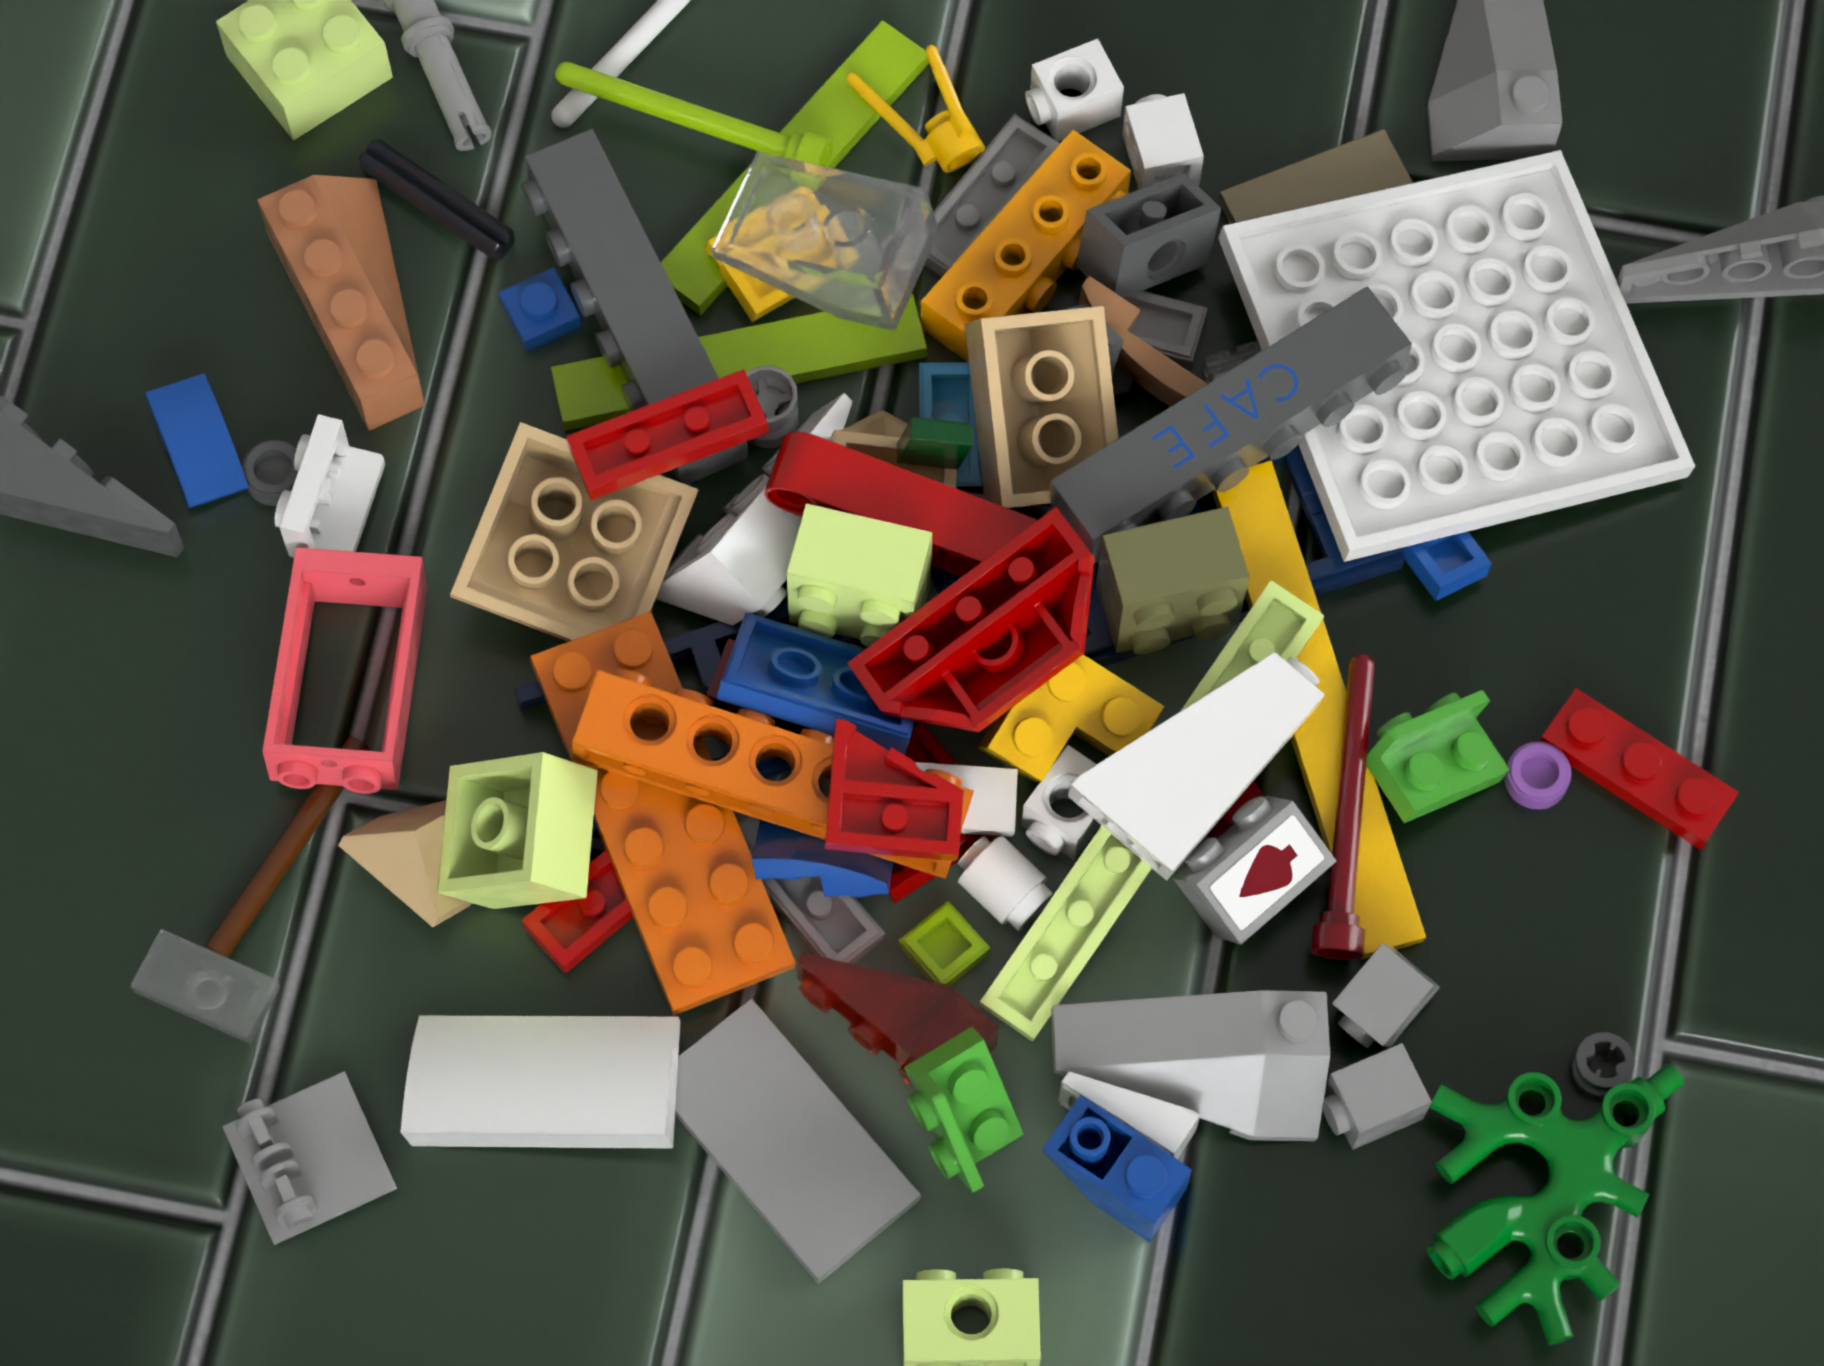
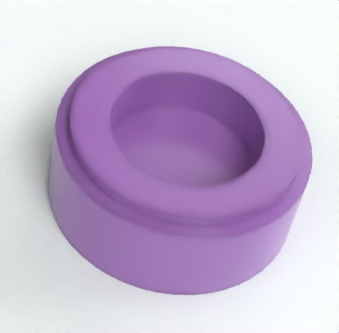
M1530 742L1522 745L1512 754L1507 764L1510 771L1504 777L1506 789L1517 803L1530 809H1546L1558 803L1566 793L1571 781V766L1565 754L1557 747L1545 742Z

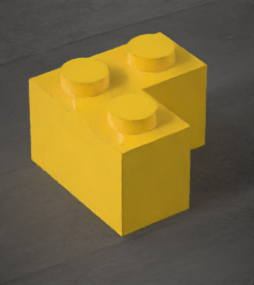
M1082 655L993 721L977 749L1007 768L1018 769V774L1030 782H1043L1072 733L1104 754L1111 756L1149 732L1164 705L1090 658Z

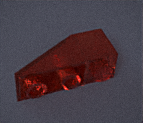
M802 953L796 960L797 980L801 982L798 989L801 994L821 1012L827 1014L831 1009H834L851 1024L848 1027L849 1033L866 1050L875 1055L883 1050L899 1063L901 1067L898 1069V1073L910 1087L912 1085L904 1067L970 1027H973L984 1039L989 1053L997 1046L999 1027L949 985Z

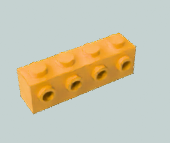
M1072 130L921 300L920 323L922 330L969 363L965 323L981 318L1027 314L1030 310L1034 313L1040 312L1052 298L1057 287L1055 281L1067 268L1073 271L1077 269L1076 263L1086 211L1127 195L1131 170L1075 130Z

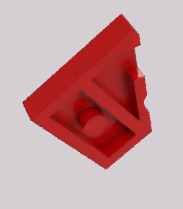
M836 719L824 849L957 861L960 848L964 790L937 774L925 773L916 766L914 760L892 747L890 750H887L857 732V726L849 721Z

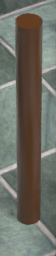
M349 736L341 749L371 751L365 743L353 736ZM322 784L314 786L204 947L211 954L221 960H227L345 788L344 786Z

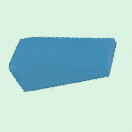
M919 363V417L966 422L969 425H973V446L957 470L956 487H982L969 363Z

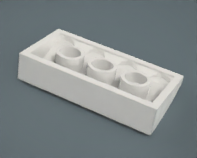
M419 1015L408 1064L400 1133L411 1146L673 1148L680 1019L679 1017Z

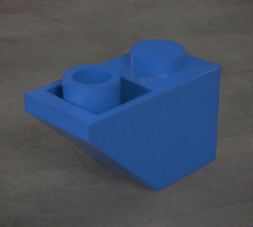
M1082 1095L1078 1097L1042 1150L1096 1207L1149 1243L1187 1190L1192 1172L1191 1168Z

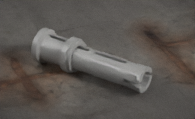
M383 0L388 10L395 11L404 33L401 37V43L404 50L413 57L419 58L423 71L427 76L453 136L456 149L459 151L475 149L467 130L468 125H470L473 134H476L480 145L485 144L490 140L492 131L483 117L451 46V42L454 39V27L451 20L441 16L435 0Z

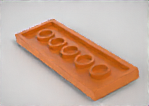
M652 612L644 613L531 655V665L570 761L598 770L593 819L631 909L672 1015L682 1013L794 969L796 962L761 879H756L752 855L733 810L572 758V741L597 670L613 674L615 669L630 670L647 677L651 681L650 687L675 694L677 689H683ZM643 717L637 720L631 727L637 737L646 741L657 740L668 730L666 725L655 717ZM702 738L694 745V750L701 758L712 761L705 741Z

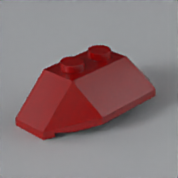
M1055 507L847 664L884 715L980 732L1084 654L1095 558L1059 509Z

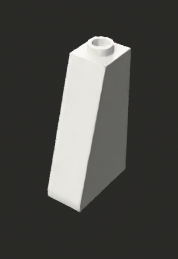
M1274 652L1081 774L1071 785L1068 797L1167 881L1317 708L1325 695L1316 687L1320 681L1313 671L1298 659L1289 657L1285 661Z

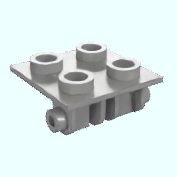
M345 1071L266 1107L261 1099L248 1101L238 1107L239 1119L222 1126L274 1245L397 1189Z

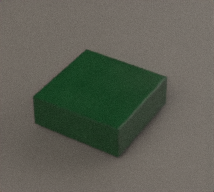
M913 417L897 442V463L958 470L973 446V425H969L966 422Z

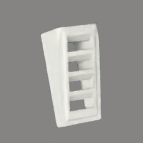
M1070 1071L1061 1082L1058 1098L1059 1104L1070 1110L1078 1097L1082 1095L1176 1159H1178L1194 1135L1201 1116L1193 1110Z

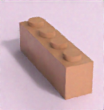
M311 175L257 199L267 235L368 431L425 406L377 179Z

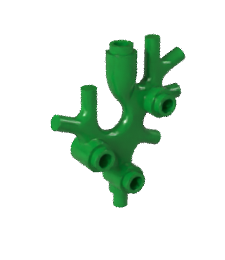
M1671 1064L1664 1065L1647 1080L1636 1077L1630 1083L1614 1086L1605 1095L1595 1115L1582 1120L1569 1119L1563 1115L1560 1109L1562 1097L1558 1085L1549 1076L1538 1072H1529L1517 1077L1511 1084L1503 1101L1494 1104H1483L1473 1101L1442 1084L1440 1085L1429 1108L1461 1124L1465 1130L1463 1141L1435 1163L1437 1170L1447 1182L1453 1184L1495 1149L1505 1144L1521 1143L1533 1147L1543 1155L1549 1167L1547 1184L1540 1192L1532 1196H1499L1478 1202L1460 1212L1433 1234L1434 1242L1427 1247V1253L1434 1265L1444 1276L1453 1280L1459 1274L1464 1277L1469 1276L1512 1241H1519L1528 1246L1531 1254L1528 1263L1475 1305L1478 1314L1489 1326L1493 1327L1519 1305L1527 1303L1532 1305L1538 1314L1547 1344H1558L1574 1337L1562 1304L1560 1285L1563 1280L1580 1278L1600 1302L1621 1285L1597 1257L1601 1245L1598 1230L1592 1222L1581 1215L1588 1205L1597 1202L1614 1205L1636 1218L1641 1213L1650 1194L1616 1176L1613 1170V1160L1620 1148L1632 1147L1643 1138L1654 1119L1665 1111L1663 1101L1684 1085L1683 1077ZM1529 1103L1533 1105L1538 1115L1531 1116L1524 1113L1519 1104ZM1613 1114L1625 1115L1629 1119L1631 1126L1618 1124ZM1567 1244L1571 1246L1576 1253V1258L1569 1259L1562 1256L1557 1245Z

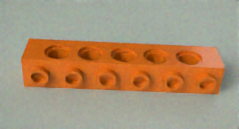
M615 669L613 674L597 670L572 741V758L574 760L825 840L828 798L820 791L819 784L831 775L834 737L813 729H802L800 734H796L775 727L776 721L773 718L750 709H739L738 714L712 707L714 703L712 699L696 691L677 689L675 694L650 687L651 681L647 677L630 670ZM643 717H655L661 720L668 730L661 738L646 741L637 737L631 727L637 720ZM717 737L728 745L730 752L720 760L708 761L696 753L694 745L702 738ZM766 757H780L790 765L792 773L784 780L770 781L760 775L756 765ZM937 769L925 770V773L937 774L964 790L962 831L974 790L962 787L963 781L951 773ZM867 853L946 879L952 862Z

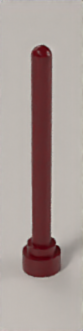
M1357 654L1349 663L1332 853L1337 861L1331 866L1328 910L1320 914V923L1314 924L1312 930L1311 953L1322 958L1334 960L1361 959L1364 951L1365 929L1359 927L1360 917L1354 914L1375 670L1374 661L1367 654Z

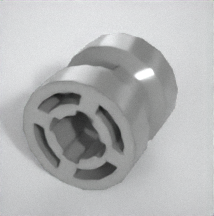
M758 366L747 371L746 374L766 416L769 433L748 442L762 448L778 447L781 445L784 435L788 432H795L799 424L797 386L793 378L783 369L774 366Z

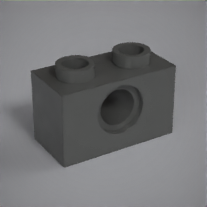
M1183 172L1090 208L1086 211L1076 267L1085 276H1091L1122 298H1126L1208 265L1221 207Z

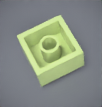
M248 0L216 21L226 56L293 141L393 78L385 42L351 0Z
M806 504L787 570L789 623L798 625L800 629L829 638L839 634L860 639L863 645L869 647L925 605L931 584L932 532Z
M544 752L450 766L437 893L491 909L586 898L598 770Z

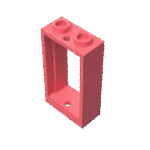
M296 547L262 751L270 781H279L287 787L296 789H308L316 784L344 786L352 792L361 794L375 793L380 789L398 790L428 590L423 557ZM315 601L403 608L381 752L292 745Z

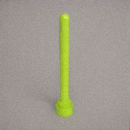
M562 62L555 70L556 80L566 87L784 160V167L792 169L793 176L819 184L830 163L834 141L829 136L808 130L804 135L795 132L790 137L571 62Z

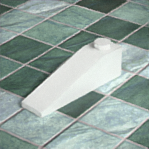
M845 393L841 394L812 413L796 431L806 432L831 441L834 430L844 429L853 401ZM779 449L763 465L762 469L766 474L760 475L740 494H736L722 508L727 515L718 521L704 536L701 534L697 535L668 567L657 595V600L733 626L743 620L745 613H756L758 616L765 617L785 598L788 592L782 584L787 580V570L802 517L776 507L765 497V489Z

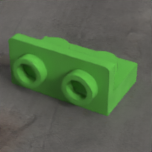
M1483 690L1464 698H1460L1457 693H1451L1432 704L1425 714L1412 718L1409 712L1400 714L1389 720L1377 731L1380 740L1367 754L1366 766L1404 823L1499 783L1507 775V772L1510 771L1476 719L1490 702Z
M970 1027L908 1064L904 1069L915 1092L907 1097L909 1107L926 1132L931 1130L935 1137V1141L927 1145L935 1164L946 1179L957 1175L971 1193H974L984 1187L975 1164L1021 1137L1024 1133L984 1039L973 1027Z

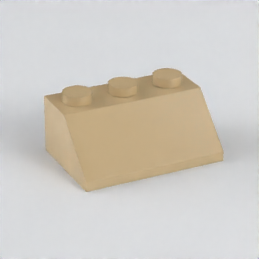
M1104 306L981 318L965 323L985 500L1006 508L1051 503L1050 480L1119 439Z

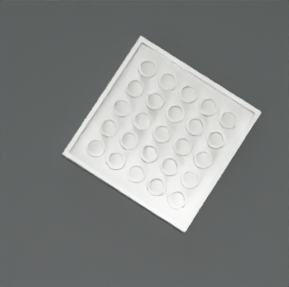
M1561 150L1246 220L1222 227L1218 239L1261 350L1276 343L1367 286L1412 343L1406 376L1397 386L1382 395H1376L1373 391L1355 402L1352 411L1340 422L1330 427H1323L1322 424L1302 435V439L1298 444L1344 562L1687 478L1694 469L1693 459Z

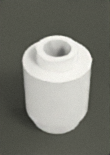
M1003 835L992 843L985 836L981 837L966 851L958 862V865L964 870L958 883L1002 925L1009 922L1017 931H1021L1031 923L1054 895L1045 885L1047 877Z

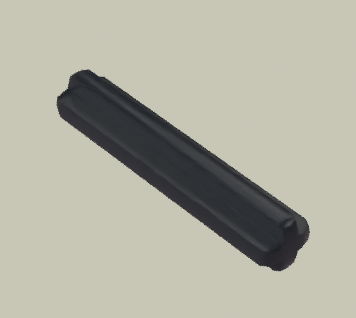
M372 140L362 151L359 157L362 171L377 179L378 182L492 260H501L512 248L515 238L514 232L510 227L382 140Z

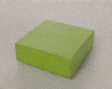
M946 901L898 940V947L939 994H942L990 955L988 944L949 901Z

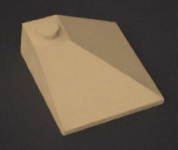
M520 422L450 597L568 642L650 612L698 494V489L662 475H657L590 500L568 448L567 439Z

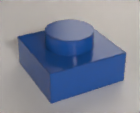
M554 267L498 292L500 304L526 352L582 327L581 317Z
M1469 532L1407 546L1401 551L1407 564L1435 601L1486 577L1492 564Z

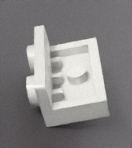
M318 414L311 435L303 434L297 445L294 469L298 471L292 491L284 490L282 492L275 512V526L280 528L289 557L294 558L296 547L356 552L385 467L384 457L379 453L350 447L342 420Z

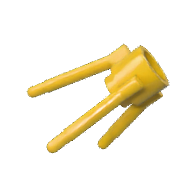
M928 45L925 52L948 110L937 114L926 123L925 129L928 132L926 139H923L857 74L853 72L847 74L846 81L915 149L924 166L937 160L943 172H953L974 161L985 150L983 142L962 109L946 67L935 45Z

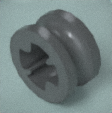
M1609 1032L1594 1033L1586 1037L1577 1049L1572 1063L1573 1078L1578 1087L1588 1095L1604 1098L1607 1092L1614 1086L1628 1083L1635 1066L1634 1053L1629 1044L1620 1036ZM1595 1051L1607 1052L1606 1060H1609L1612 1055L1617 1059L1619 1064L1615 1066L1611 1078L1599 1077L1601 1069H1598L1595 1074L1590 1071L1588 1065L1591 1064Z

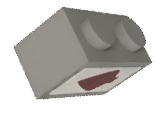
M1267 795L1266 797L1259 796L1248 801L1234 814L1232 819L1235 824L1220 837L1209 838L1198 844L1184 860L1187 865L1172 877L1215 937L1241 945L1337 861L1292 800Z

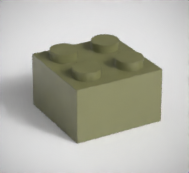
M1228 506L1102 536L1096 587L1115 653L1133 650L1135 654H1149L1167 647L1171 640L1193 635L1198 640L1214 639L1228 633L1232 626L1239 625L1249 581V573Z

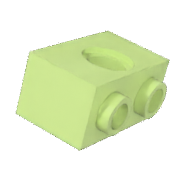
M1002 1268L983 1272V1279H956L954 1271L933 1269L917 1272L916 1280H903V1366H1040L1038 1278H1024L1023 1271ZM974 1306L986 1313L990 1323L980 1333L966 1334L954 1326L951 1318L960 1308Z

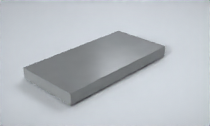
M752 998L678 1056L675 1116L818 1284L921 1200V1194Z

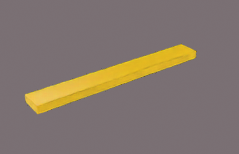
M1272 460L1250 467L1247 476L1233 488L1225 492L1213 490L1212 494L1217 509L1227 506L1229 508L1246 563L1249 581L1245 597L1249 610H1251L1268 583L1272 580L1321 613ZM1322 620L1296 659L1305 664L1318 677L1320 682L1316 687L1325 695L1317 708L1292 735L1291 741L1324 844L1332 854L1347 691L1324 620ZM1367 766L1354 914L1360 917L1359 927L1365 929L1364 951L1361 959L1371 957L1382 943L1389 944L1397 950L1422 943L1426 939L1375 778Z

